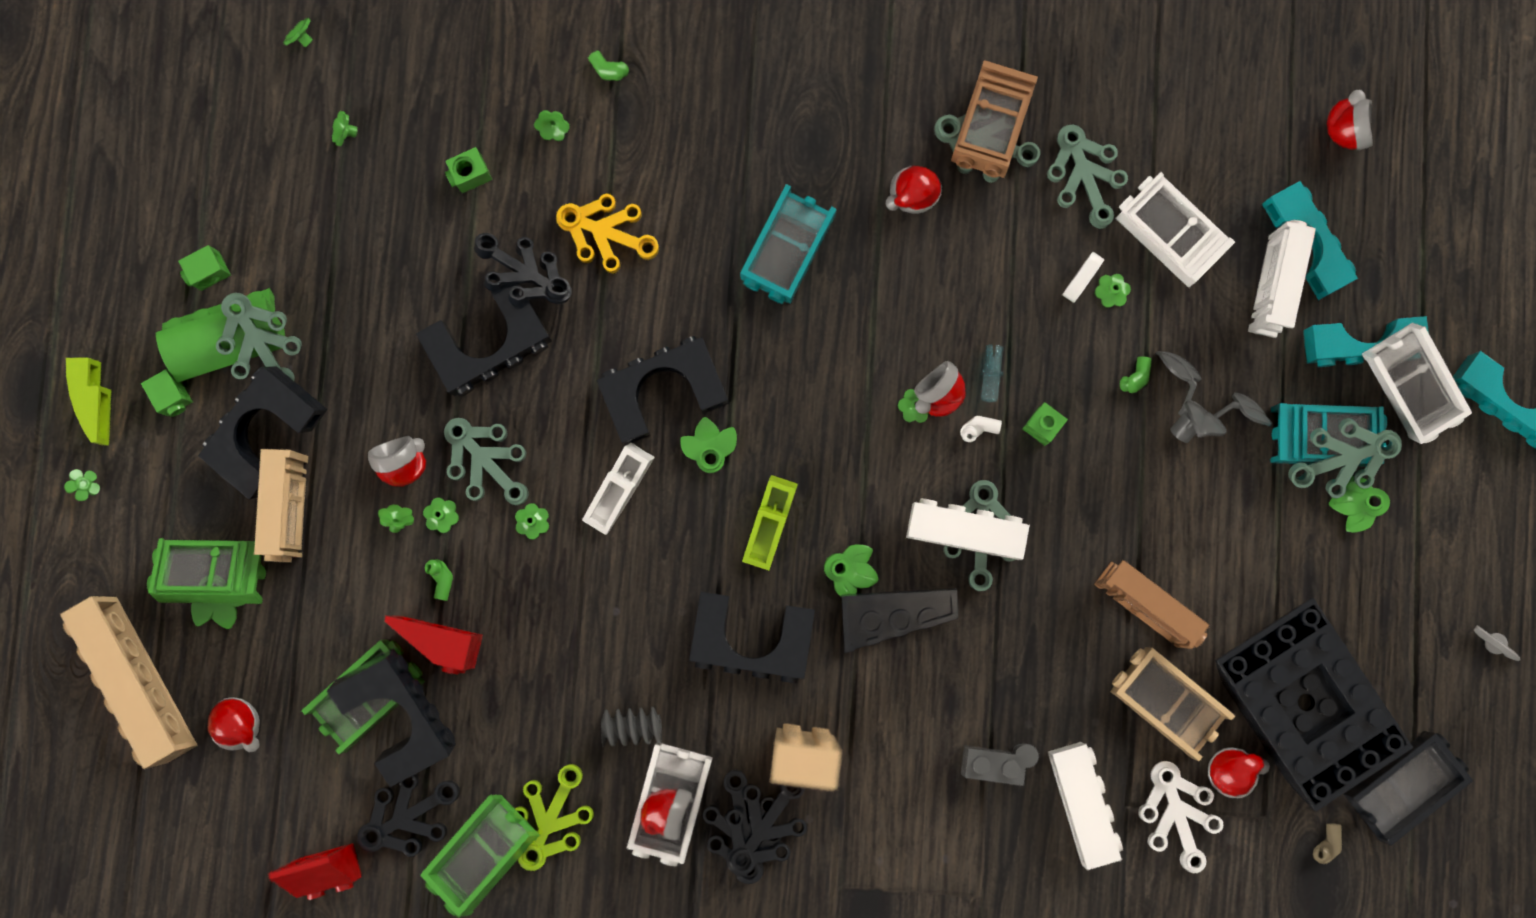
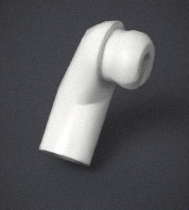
M975 416L963 425L960 434L966 442L975 441L984 431L999 434L1002 421Z

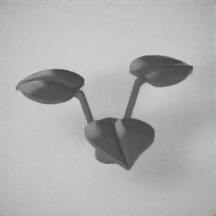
M1156 351L1154 354L1160 356L1163 363L1175 376L1187 381L1190 385L1184 404L1178 412L1181 417L1170 428L1172 434L1180 441L1189 443L1196 434L1198 437L1209 435L1224 436L1227 430L1218 418L1233 408L1240 409L1247 418L1267 426L1273 424L1254 400L1241 393H1234L1232 395L1234 402L1214 415L1207 412L1200 404L1191 400L1197 386L1196 382L1201 380V376L1194 366L1184 358L1170 352Z

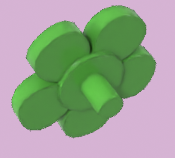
M75 469L69 474L71 481H67L64 485L67 493L77 491L75 499L78 501H85L89 494L97 495L100 491V486L97 483H93L97 478L93 471H86L83 476L82 471Z

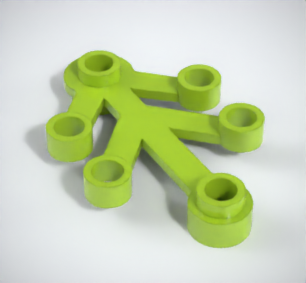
M568 764L559 771L558 780L560 786L547 813L540 795L542 792L540 782L531 780L524 785L523 793L529 798L538 826L537 832L540 834L537 840L533 841L518 859L520 866L525 870H538L544 865L548 856L565 850L574 851L581 843V838L577 833L569 832L563 837V840L544 845L549 834L579 823L588 824L593 818L592 808L586 805L581 806L574 813L557 818L571 788H575L582 781L583 773L577 765ZM569 770L576 773L574 781H570L566 777ZM530 784L536 785L538 789L534 795L528 792ZM522 806L516 807L515 810L522 811L525 816L524 819L527 821L529 818L528 810ZM587 810L589 812V819L582 820L579 812ZM567 837H574L577 842L576 845L573 847L569 846L566 842ZM528 851H536L537 859L530 860L528 858Z

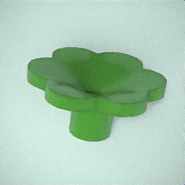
M306 18L304 21L299 22L287 34L283 43L288 45L298 40L306 47L312 41V38L306 33L311 20Z
M545 110L541 111L539 118L534 123L535 128L540 131L541 137L546 140L552 138L557 141L563 140L565 133L569 131L570 127L569 123L564 120L563 115L557 111L552 113Z
M344 111L338 113L333 123L332 141L337 146H342L347 136L356 137L357 127L348 125L349 116Z
M1120 274L1104 275L1099 279V286L1095 289V296L1101 299L1104 307L1110 308L1113 305L1123 306L1127 301L1126 296L1130 293L1131 288L1129 284L1124 282V278Z
M913 389L905 392L904 398L898 403V409L903 412L905 421L913 422L916 420L919 423H923L927 420L928 413L921 414L915 409L918 397Z
M442 498L433 499L431 505L427 506L423 511V515L427 519L426 526L428 529L438 530L442 533L449 532L451 525H455L459 521V515L455 512L456 504L450 500L444 501Z
M533 503L528 504L525 509L518 510L515 515L517 520L516 531L519 534H526L529 539L538 538L540 533H546L549 530V523L547 522L549 517L548 511L538 508Z
M390 505L387 509H380L378 512L380 524L390 526L389 530L393 533L400 532L405 526L414 523L412 510L409 508Z

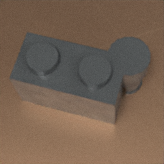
M1027 743L1015 745L1012 752L964 745L961 775L969 779L1024 786L1025 770L1035 766L1038 762V751Z

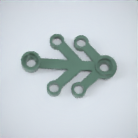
M978 105L970 125L976 121L980 123L987 122L992 115V110L988 108L982 109ZM986 110L988 116L981 117L978 111ZM966 114L959 118L953 115H944L935 124L934 131L936 137L944 143H949L953 152ZM1005 114L1002 119L977 131L968 129L965 141L1005 154L1009 143L991 136L1004 130L1007 132L1013 131L1017 117ZM1005 119H1012L1014 125L1008 126L1005 123ZM945 126H950L953 129V132L951 134H947L944 132L943 128ZM1025 142L1021 146H1015L1012 157L1017 158L1020 165L1031 167L1038 161L1040 149L1035 143ZM1026 152L1030 153L1032 159L1025 160L1022 154ZM957 165L958 171L963 174L970 173L973 169H964ZM983 172V177L987 182L993 183L999 179V177L987 176Z
M1067 125L1058 134L1057 142L1061 150L1055 163L1050 166L1047 177L1052 182L1061 181L1066 173L1064 166L1071 154L1075 167L1065 189L1058 195L1057 202L1063 208L1071 207L1076 200L1075 192L1082 180L1093 208L1089 215L1090 223L1096 228H1105L1112 222L1114 212L1110 206L1104 204L1094 177L1110 183L1115 189H1120L1127 183L1128 175L1123 170L1113 172L1086 160L1083 151L1099 156L1103 163H1111L1117 157L1118 151L1114 145L1107 144L1102 146L1086 139L1084 131L1079 126ZM1067 135H1075L1077 141H1069ZM1105 150L1111 151L1112 154H1113V157H1112V158H1107V157L1104 155V151H1105ZM1058 169L1061 172V176H1053L1052 170ZM1114 176H1121L1123 183L1115 182ZM1062 195H1069L1071 197V202H1064L1062 200ZM1101 210L1105 211L1107 218H1100L1098 212Z
M241 293L227 295L221 304L222 312L227 317L223 334L216 343L217 351L223 355L232 353L235 348V340L233 338L238 323L245 332L238 360L231 368L232 375L237 379H244L248 376L251 370L249 362L255 348L266 367L277 366L294 381L293 372L288 368L280 367L266 343L283 348L284 352L288 355H296L301 349V340L295 336L286 337L257 328L251 319L268 322L272 330L279 331L287 323L286 315L279 311L270 312L252 306L248 297ZM231 305H239L241 312L233 311ZM279 317L283 323L276 325L273 323L272 318ZM221 342H228L231 348H223L221 346ZM287 343H296L297 349H290ZM243 366L246 372L239 373L236 367Z
M463 418L450 420L444 429L446 440L452 444L451 464L447 468L448 477L456 481L464 478L466 470L462 466L465 447L472 454L470 485L466 489V495L470 500L479 501L485 495V490L482 487L484 467L505 490V499L510 504H524L529 496L527 487L519 482H513L492 459H511L514 462H521L526 458L525 448L518 444L512 445L510 448L480 447L473 438H491L496 442H501L507 437V429L501 424H494L491 427H472ZM456 427H461L463 430L462 435L459 437L454 436V429ZM497 428L503 430V434L499 438H495L493 435L494 430ZM516 448L522 450V455L519 458H514L512 455ZM458 466L461 469V473L459 476L454 477L452 469ZM474 487H478L480 494L474 498L471 496V490ZM514 488L520 490V496L516 499L511 497V491Z
M1351 418L1343 419L1339 423L1338 428L1345 437L1352 438L1355 436L1369 443L1357 448L1331 437L1325 429L1317 428L1310 435L1312 443L1316 447H1326L1340 454L1309 465L1306 463H1296L1289 470V479L1296 487L1306 488L1314 482L1315 475L1342 467L1336 479H1331L1326 484L1328 494L1333 498H1340L1346 493V486L1361 460L1371 457L1366 468L1358 470L1354 475V481L1359 487L1363 489L1369 488L1374 484V477L1384 460L1399 454L1402 446L1401 438L1391 430H1384L1376 434L1360 427ZM1353 424V429L1345 432V427ZM1325 434L1322 441H1316L1318 435ZM1389 440L1388 446L1381 447L1384 441ZM1303 469L1304 474L1300 477H1296V473L1299 470ZM1368 475L1367 481L1360 482L1362 476ZM1335 485H1340L1338 491L1332 492V488Z
M980 480L972 485L969 492L970 499L963 505V507H966L965 512L972 513L976 508L977 510L989 511L990 509L998 519L1005 520L1006 515L1011 516L997 501L998 490L992 482ZM981 489L988 492L986 500H982L978 496ZM944 545L943 552L946 557L956 558L961 554V549L957 548V553L950 555L947 551L948 546ZM975 552V567L968 577L970 587L976 591L989 589L993 582L991 573L986 570L987 554ZM1001 557L1004 561H1007V562H1010V561H1014V560H1015V559H1010V558ZM978 574L982 575L985 579L982 585L975 583L974 579Z

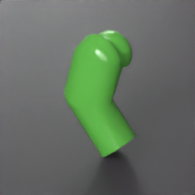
M1137 357L1136 372L1130 377L1124 376L1120 380V389L1123 392L1136 393L1148 384L1151 358Z
M439 559L429 560L425 565V572L430 574L437 582L434 598L448 601L453 575L443 561Z

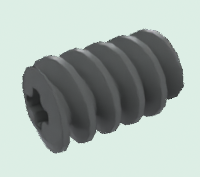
M640 707L637 716H634L631 708H628L625 717H622L620 710L616 709L614 718L610 717L608 710H604L601 719L603 747L606 744L607 738L611 746L617 745L618 738H620L622 745L626 746L629 743L630 737L633 743L638 745L642 736L645 743L650 744L653 735L658 743H662L661 715H657L654 707L650 708L649 715H645L643 708Z

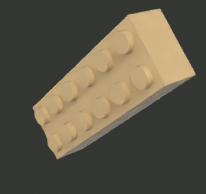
M91 596L60 614L64 621L63 628L65 632L74 639L78 647L77 654L84 663H87L91 671L90 677L97 688L101 689L105 697L104 703L106 708L115 715L119 723L118 729L120 734L129 741L133 748V758L143 769L169 763L198 746L117 597Z
M783 723V728H777L772 761V782L836 790L841 750L834 735L830 734L829 729L812 727V731L807 732L801 731L800 725Z

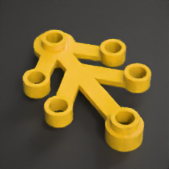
M603 194L599 200L582 207L575 204L563 205L557 212L556 220L561 229L571 232L578 249L577 256L581 262L590 263L595 257L594 250L591 246L587 245L581 228L593 233L604 259L603 266L608 273H616L620 269V261L613 254L607 239L637 250L639 256L643 259L649 260L657 256L659 245L653 236L644 235L637 238L613 228L627 221L635 223L641 219L642 213L636 204H629L625 210L598 221L586 217L601 210L606 213L612 212L616 207V202L610 194ZM606 199L612 201L609 207H603L602 203ZM635 209L638 211V214L635 217H629L628 212ZM573 214L576 216L575 221L567 222V216ZM645 245H652V252L645 253L643 251ZM590 250L591 255L588 258L581 257L582 251ZM609 260L617 262L614 268L607 267Z

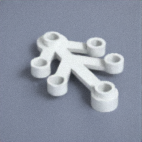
M1161 761L1152 768L1151 780L1154 786L1146 803L1138 811L1139 817L1147 823L1156 821L1158 818L1156 807L1165 793L1168 805L1155 832L1149 835L1148 844L1155 851L1165 850L1168 845L1166 837L1173 822H1175L1184 849L1180 855V863L1189 872L1199 873L1206 866V857L1196 848L1186 817L1200 823L1208 832L1213 834L1219 833L1223 829V821L1216 815H1207L1181 801L1177 789L1194 796L1195 801L1202 805H1209L1213 801L1214 795L1209 788L1204 786L1198 787L1181 778L1180 770L1175 764ZM1165 771H1169L1171 778L1169 781L1164 782L1162 774ZM1205 790L1208 793V797L1206 800L1201 801L1199 794ZM1147 808H1151L1153 811V815L1150 818L1144 817V811ZM1212 819L1217 821V826L1214 829L1209 828V821ZM1159 836L1162 838V844L1155 847L1153 840ZM1194 856L1199 858L1197 866H1192L1190 863L1191 858Z

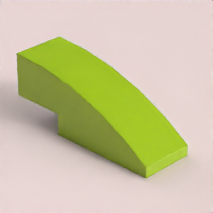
M66 358V378L69 396L77 419L91 443L103 446L109 445L111 390L100 386L101 362L91 358Z
M773 475L770 476L742 562L768 571L770 570L798 486L797 483Z

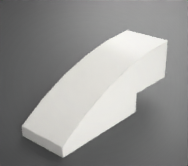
M632 443L626 445L613 469L604 479L582 521L607 535L655 457Z

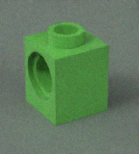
M476 147L445 161L449 168L445 172L452 187L457 186L462 193L493 180L482 155ZM465 167H473L470 175L461 176V171Z
M210 245L179 260L183 269L180 271L184 282L188 286H193L200 291L231 276L219 251Z
M167 369L141 383L156 412L170 417L177 416L186 410L185 407L193 402L183 383H177Z
M1044 402L1037 408L1022 429L1045 446L1054 439L1068 419Z

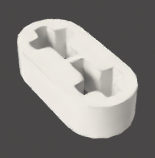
M1092 252L1062 295L1074 303L1105 259Z

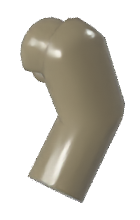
M1326 823V839L1317 845L1313 851L1314 859L1322 864L1331 862L1342 851L1341 824Z

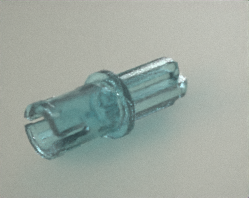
M987 345L985 348L984 369L981 370V375H983L981 399L985 402H996L999 394L1000 377H1003L1004 374L1001 371L1004 347L996 345L995 356L993 357V345Z

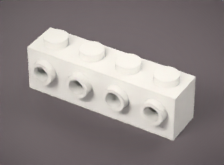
M922 498L920 503L914 502L912 504L906 538L1015 560L1024 559L1030 525L1023 524V518L1006 515L1005 520L994 518L993 512L977 510L976 514L965 512L966 507L949 504L947 509L937 507V501Z
M1079 742L1048 751L1082 866L1089 870L1122 860L1119 851L1123 850L1122 842L1118 833L1114 834L1110 822H1114V817L1109 804H1104L1102 794L1105 793V787L1101 777L1095 774L1093 765H1096L1097 762L1092 748H1087L1086 744Z

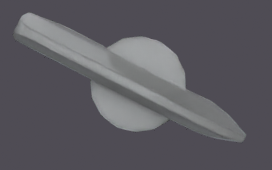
M1478 625L1475 627V633L1485 640V647L1489 652L1493 654L1503 653L1507 658L1520 661L1521 658L1508 647V641L1504 635L1500 633L1490 634Z

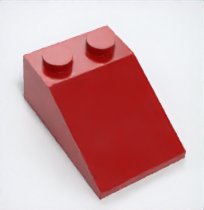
M405 616L385 617V623L431 662L443 666V672L459 675V673H465L466 670L475 668L483 637L482 634Z
M354 843L297 858L269 873L270 880L296 898L307 895L308 900L324 896L325 890L334 887L336 892L354 887L353 882L362 877Z

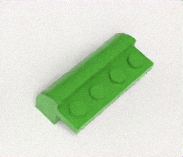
M270 288L263 291H255L246 296L252 306L275 312V296ZM221 304L208 309L197 310L180 318H172L162 323V330L156 332V341L160 355L177 383L233 365L238 360L245 332L239 323L233 338L235 340V348L232 353L223 355L216 349V343L223 334L227 317L222 312ZM231 305L233 311L241 312L239 305ZM277 317L272 318L274 324L281 325ZM251 318L257 328L285 336L284 328L275 331L269 327L268 322ZM221 342V346L223 348H231L228 342ZM266 343L271 352L281 349V347ZM255 348L253 349L251 358L259 356Z

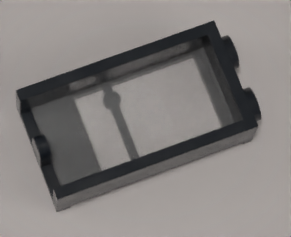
M1423 731L1419 737L1411 742L1413 746L1411 750L1343 794L1380 842L1392 846L1473 782L1467 773L1469 771L1467 765L1460 758L1454 757L1448 749L1450 744L1439 733Z

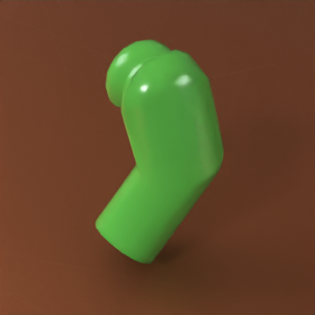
M595 51L588 57L596 72L604 80H621L628 75L629 69L624 62H606L600 51Z

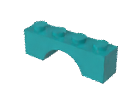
M1299 181L1271 196L1262 205L1276 228H1280L1290 220H1300L1307 223V226L1316 228L1312 244L1313 262L1305 278L1317 299L1320 300L1355 281L1358 277L1355 274L1356 269L1353 263L1346 259L1343 254L1339 239L1332 235L1327 227L1326 217L1314 205L1310 190Z
M1427 316L1399 318L1388 323L1384 334L1376 343H1364L1354 339L1346 332L1342 323L1312 325L1303 330L1307 364L1317 363L1318 367H1329L1336 365L1335 361H1345L1346 365L1364 363L1362 353L1411 323L1424 326L1429 333ZM1420 351L1404 361L1420 359Z
M1482 351L1468 355L1453 375V379L1463 397L1471 398L1477 402L1483 412L1499 418L1503 421L1502 424L1505 428L1512 432H1518L1526 438V442L1530 446L1536 448V407L1534 409L1521 407L1508 397L1503 386L1504 367Z

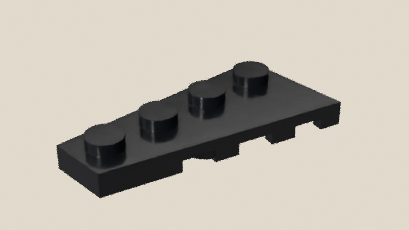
M956 588L841 595L845 653L863 646L880 643V641L889 638L900 637L915 630L926 629L958 619Z

